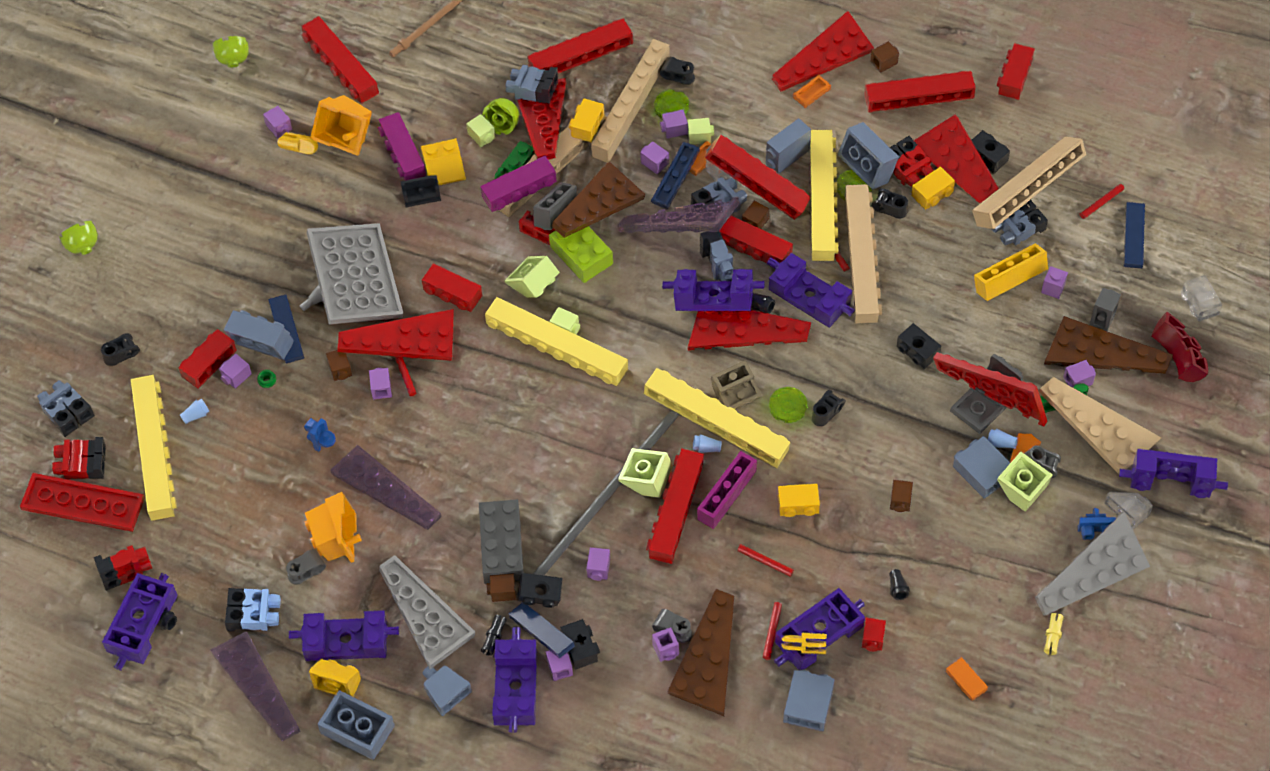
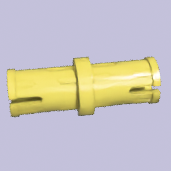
M1052 613L1049 629L1046 630L1047 640L1044 652L1049 654L1050 647H1052L1051 655H1056L1058 641L1062 637L1061 627L1064 616L1058 613L1056 621V613Z

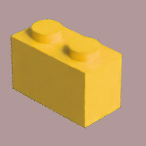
M583 98L581 105H577L574 119L570 120L569 129H571V137L592 143L604 117V104Z
M939 167L912 186L911 196L927 210L931 206H936L941 199L949 197L954 192L955 180Z
M818 484L778 486L780 516L794 517L795 515L812 516L819 514Z

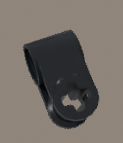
M667 57L660 70V76L665 80L690 85L695 81V75L693 74L694 65L688 61Z
M879 189L877 199L871 204L873 209L897 219L906 217L908 213V199L904 195L887 189Z
M130 333L122 334L118 338L104 343L101 347L104 363L108 366H115L120 362L133 358L140 351L138 345L134 344Z
M827 390L822 398L813 406L812 422L816 426H825L841 411L846 400L834 395L832 390Z

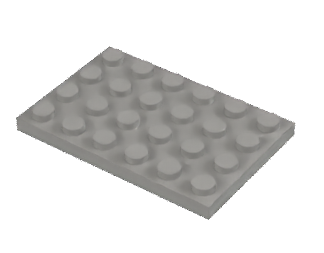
M380 223L307 229L306 234L329 324L403 317V310Z

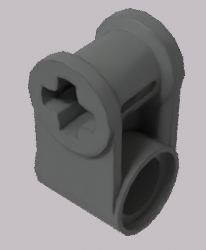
M1038 445L1033 446L1024 453L1053 474L1052 478L1057 476V465L1061 461V457L1058 454Z
M310 549L287 564L288 579L292 584H301L307 579L320 574L326 568V564L315 549Z
M661 609L652 625L653 630L660 632L671 627L678 642L685 643L689 641L692 637L689 620L674 614L670 610Z

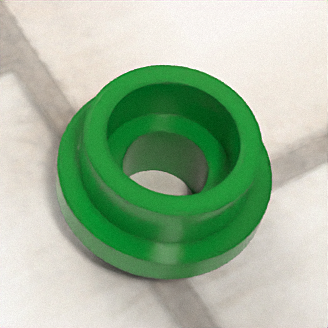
M270 370L261 371L257 377V382L262 388L272 387L277 380L275 373Z

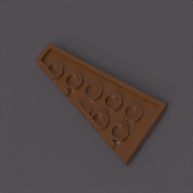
M609 161L553 221L552 227L563 238H566L644 200L645 193Z
M1064 316L1044 365L1055 363L1061 364V366H1069L1087 360L1088 364L1096 369L1112 370V368H1122L1123 371L1136 369L1142 372L1166 374L1173 355Z
M715 589L671 682L668 694L724 716L734 595Z

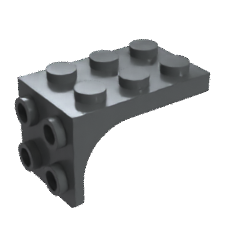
M996 354L991 356L987 367L988 370L998 371L1003 375L1015 377L1023 381V375L1019 369L1013 368L1003 357ZM977 387L975 390L970 388L951 407L950 412L981 434L1007 407L985 396V391Z

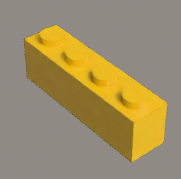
M1035 243L975 274L976 293L986 301H989L1048 270L1047 251Z

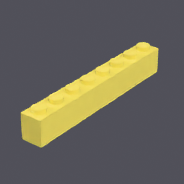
M811 130L812 261H834L835 254H838V243H835V238H838V227H834V223L838 222V212H834V208H837V197H834V193H837V182H833V178L837 177V167H833V163H836V152H833V148H836V137H833L832 130Z
M496 297L485 313L486 324L492 329L501 330L507 336L515 337L526 345L530 344L540 352L549 353L555 359L563 360L574 368H580L590 376L599 377L607 384L617 386L628 370V359Z
M656 368L645 384L644 394L775 468H778L789 451L790 442L784 436L771 432L768 427L755 423L750 417H744L737 413L734 408L726 407L719 400L708 397L701 390L690 387L685 381L672 377L665 370Z
M154 375L131 379L147 511L151 521L174 517V509L177 508L175 497H172L171 493L175 489L173 480L169 478V475H172L171 464L167 463V458H170L169 448L165 447L168 437L166 430H163V425H166L165 417L160 409H163L162 398L158 396V393H161L160 382H156Z

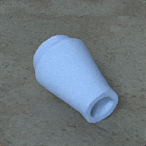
M201 398L198 401L196 399L180 416L184 423L187 424L207 416L206 414L210 410Z
M991 429L988 441L995 448L1015 449L1018 437L1009 435L999 429Z
M701 434L699 436L695 435L693 451L698 453L720 452L722 441Z

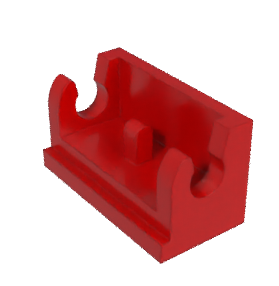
M529 210L519 220L520 232L550 245L549 234L556 231L554 228L544 230L535 227L534 217Z

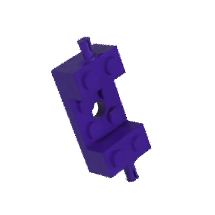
M790 253L781 263L773 258L768 260L767 265L775 269L774 273L769 277L768 290L828 328L834 324L843 312L849 316L854 313V309L849 307L852 301V290L838 281L831 286L806 271V261ZM813 292L815 295L813 297H808L805 295V293Z
M683 269L677 270V276L674 281L662 282L663 289H674L675 311H751L753 290L764 289L765 287L764 281H753L752 269H734L732 281H697L696 270Z
M1137 449L1132 469L1119 470V477L1131 478L1130 488L1139 491L1150 490L1154 477L1161 480L1190 481V495L1197 498H1210L1214 489H1228V482L1216 481L1218 458Z
M139 573L136 574L102 641L106 652L119 657L114 666L115 669L122 671L126 661L144 664L152 648L149 639L163 611H170L178 596L174 585L166 583L169 578L167 574L161 573L158 580ZM136 612H144V615L141 618H133Z
M840 588L836 589L776 632L775 643L782 650L783 654L774 659L775 664L780 667L786 661H789L798 670H805L816 662L817 654L801 653L800 650L783 649L781 646L783 643H797L782 641L783 636H802V633L827 634L826 639L806 638V640L826 641V647L806 648L825 649L843 635L849 638L864 627L865 616L859 610L865 606L864 602L859 599L853 604ZM823 623L826 628L824 630H817L815 624Z
M364 611V618L326 620L324 613H309L303 615L301 630H289V639L301 638L305 661L386 658L387 635H399V626L387 627L385 611ZM345 635L351 636V640L347 643L340 641Z
M516 627L512 628V639L495 640L496 672L492 716L494 725H509L508 731L510 733H513V730L514 733L517 732V725H535L537 643L536 640L520 639L521 628L517 627V634ZM513 682L521 683V687L517 690L512 689L510 685Z

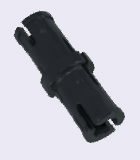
M501 615L494 616L491 628L487 630L486 640L481 648L483 654L487 650L486 655H493L495 640H501L502 637L501 632L507 621L505 617L500 620Z

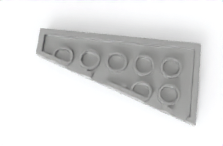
M1122 512L1116 520L1105 528L1096 539L1035 597L1043 616L1150 567L1125 512Z
M395 555L380 565L379 571L429 669H432L475 637V631Z

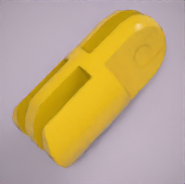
M285 132L277 142L278 146L282 149L307 155L314 154L318 149V142L310 139L309 136Z
M802 633V636L786 635L783 636L782 641L797 643H783L781 646L783 649L800 650L801 653L826 654L825 649L806 648L826 647V641L806 640V638L826 639L827 634Z

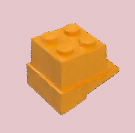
M345 95L334 99L327 97L318 103L310 139L358 156L362 143L365 142L372 111Z
M340 492L326 498L325 503L305 512L307 520L304 523L308 532H311L313 536L310 540L313 547L317 548L320 556H324L327 561H331L346 555L349 561L353 563L355 562L354 544L361 542L362 538L360 534L354 535L357 532L356 512L345 495Z

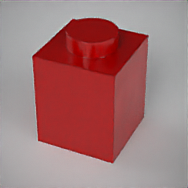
M866 617L862 648L873 652L877 650L882 651L886 620Z

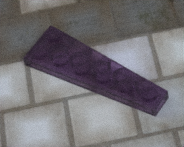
M359 445L330 470L333 476L427 530L441 518L439 511Z
M247 631L210 649L216 660L281 741L300 732L296 721Z

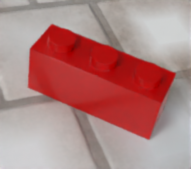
M1014 43L1012 50H1008L1006 56L1008 62L1003 64L1001 71L1003 76H999L996 87H999L998 95L1017 100L1020 99L1033 61L1035 48Z
M434 263L422 278L423 290L427 294L435 295L446 303L450 302L461 310L472 312L483 296L481 285Z
M216 329L207 336L200 346L194 349L187 359L181 362L178 367L181 377L199 389L221 367L223 362L228 360L237 351L234 340L219 329Z

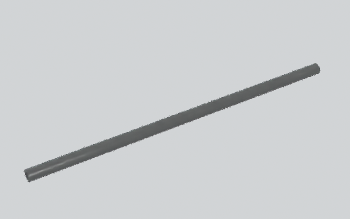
M671 410L638 449L650 450L680 414ZM622 469L533 574L545 575L622 484L618 480Z

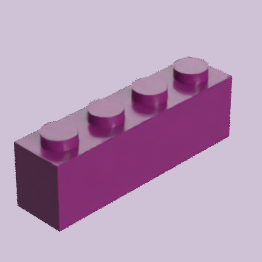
M399 112L380 118V126L377 129L380 137L385 138L384 144L387 151L390 150L392 153L390 157L393 164L397 163L399 177H403L405 181L425 177V165Z
M543 156L480 186L481 196L491 212L501 210L513 202H518L523 197L553 185L557 182L556 171L547 157Z
M742 451L738 453L697 508L698 521L712 529L717 526L756 473V459Z

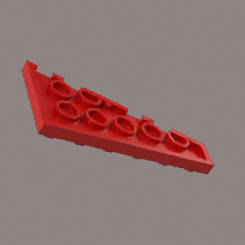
M847 11L772 75V80L780 92L868 55L874 47L852 15Z
M566 78L558 79V84L553 92L550 103L530 101L522 98L520 100L516 99L537 159L546 156L548 160L556 158Z
M956 114L914 140L937 168L941 167L955 180V183L978 203L981 204L999 189Z
M454 309L340 331L338 334L337 352L451 361Z
M754 310L698 311L689 340L688 351L704 347L705 349H712V347L723 346L724 348L754 346V344L759 343L772 345V342H783L784 344L807 342L811 322Z
M937 352L933 357L937 370L955 380L963 379L974 390L978 387L985 391V396L1009 409L1015 407L1022 413V416L1028 419L1031 416L1039 420L1038 424L1042 427L1048 422L1038 388L1033 383H1026L1015 377L1003 375L998 371H991L983 366H976L965 360H958L948 354L944 355Z

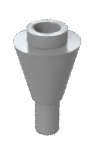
M319 284L308 299L299 305L303 311L313 304L315 305L323 301Z

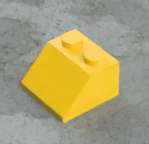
M456 138L421 146L427 176L437 175L438 186L466 180Z
M320 659L309 671L315 689L334 695L340 690L354 697L361 681L357 668L350 665H339L338 662L328 659V661Z

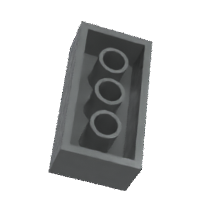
M518 499L479 502L484 584L490 583V575L514 574L515 582L519 581L520 576L524 573Z

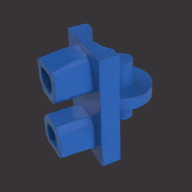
M310 418L305 424L304 429L308 432L307 439L313 443L314 450L319 452L321 446L331 447L336 442L334 433L328 431L327 423L324 419L321 418L317 422Z
M1093 508V514H1086V517L1079 519L1078 532H1081L1083 540L1094 539V532L1102 533L1105 528L1116 520V517H1106V513L1099 514V509Z

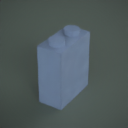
M798 118L767 141V167L774 169L779 174L810 151L811 128Z
M983 436L979 440H973L964 451L960 450L955 454L953 467L985 499L1001 487L997 478L1008 467L1010 462Z
M794 670L783 722L824 731L835 679L826 674L816 675L811 674L807 670Z

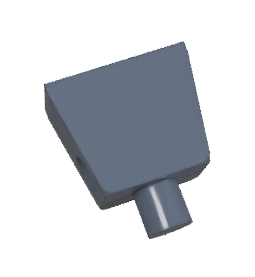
M443 666L438 671L434 668L429 669V667H426L422 673L427 678L423 684L425 692L442 717L472 692L470 683L447 666Z

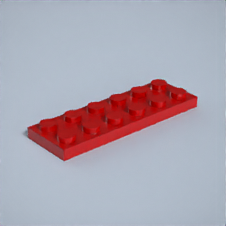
M32 473L20 508L23 511L133 532L145 496L140 493Z

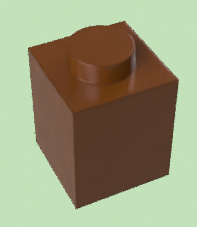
M889 41L871 50L870 62L880 73L898 64L899 51Z
M754 200L742 215V221L762 229L769 220L770 208Z
M337 350L326 353L334 381L345 380L352 376L346 353L337 352Z
M893 479L890 510H895L896 512L910 511L913 482Z
M514 574L490 575V583H486L487 595H491L492 602L516 600Z

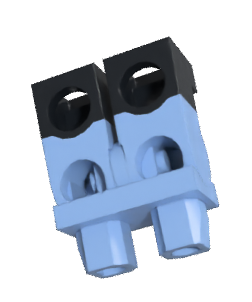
M228 588L225 616L227 632H235L236 629H261V631H267L268 626L279 625V613L269 612V609L280 608V595L269 594L268 589Z

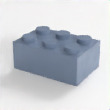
M864 122L847 129L837 154L872 190L889 182L899 158Z
M233 310L224 328L226 334L234 340L235 344L284 361L294 342L293 338L289 335L290 332L284 328L283 324L276 321L274 323L268 322L267 319L261 316L253 317L250 313L243 310L240 312Z
M340 690L318 722L322 735L372 760L375 759L395 726L392 716Z

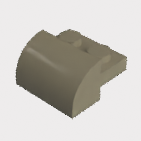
M746 360L711 376L717 399L720 398L722 404L726 407L736 410L762 397Z

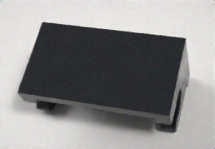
M437 175L401 181L405 208L441 201Z

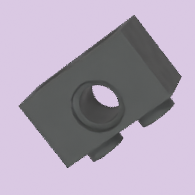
M1102 288L1094 305L1090 321L1091 326L1108 331L1116 315L1121 294L1111 289Z

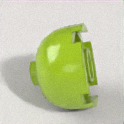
M228 36V40L224 41L222 38L213 42V51L216 59L230 68L238 67L239 64L246 60L249 54L248 40L246 41V38L241 36Z
M505 98L494 99L484 108L482 113L485 119L494 127L495 134L501 135V133H506V135L511 133L519 122L517 106Z
M84 221L85 225L80 226L79 223L75 224L61 233L62 237L59 236V239L65 249L71 253H81L82 255L92 251V247L95 246L98 240V233L92 221Z

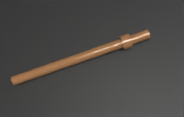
M452 0L406 39L400 40L398 45L389 52V55L394 58L402 50L405 51L414 40L463 0Z

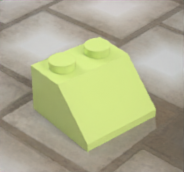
M528 256L508 276L505 283L526 298H537L543 294V289L547 285L552 284L556 280L555 277L560 272L547 256Z
M632 448L618 480L643 496L660 498L670 472L673 469V464L667 452Z
M1020 452L997 478V481L1008 499L1026 512L1049 485L1053 474Z

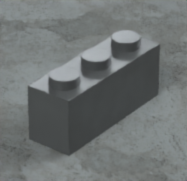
M560 182L533 207L534 226L544 230L553 229V221L577 196V186Z

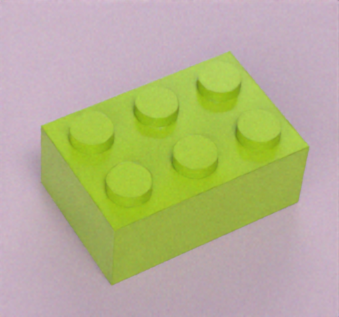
M589 226L566 238H563L557 231L549 234L552 250L583 283L613 264L612 250Z

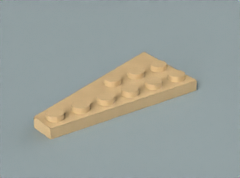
M1054 377L1039 389V393L1118 474L1120 469L1127 470L1133 465L1137 449L1149 450L1161 439L1158 435Z

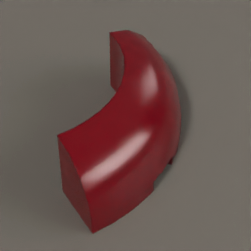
M1166 312L1156 324L1151 337L1173 355L1172 358L1178 369V379L1185 382L1202 380L1208 375L1207 359L1202 357L1200 353L1202 349L1194 336L1190 337L1184 331L1185 326L1169 312Z

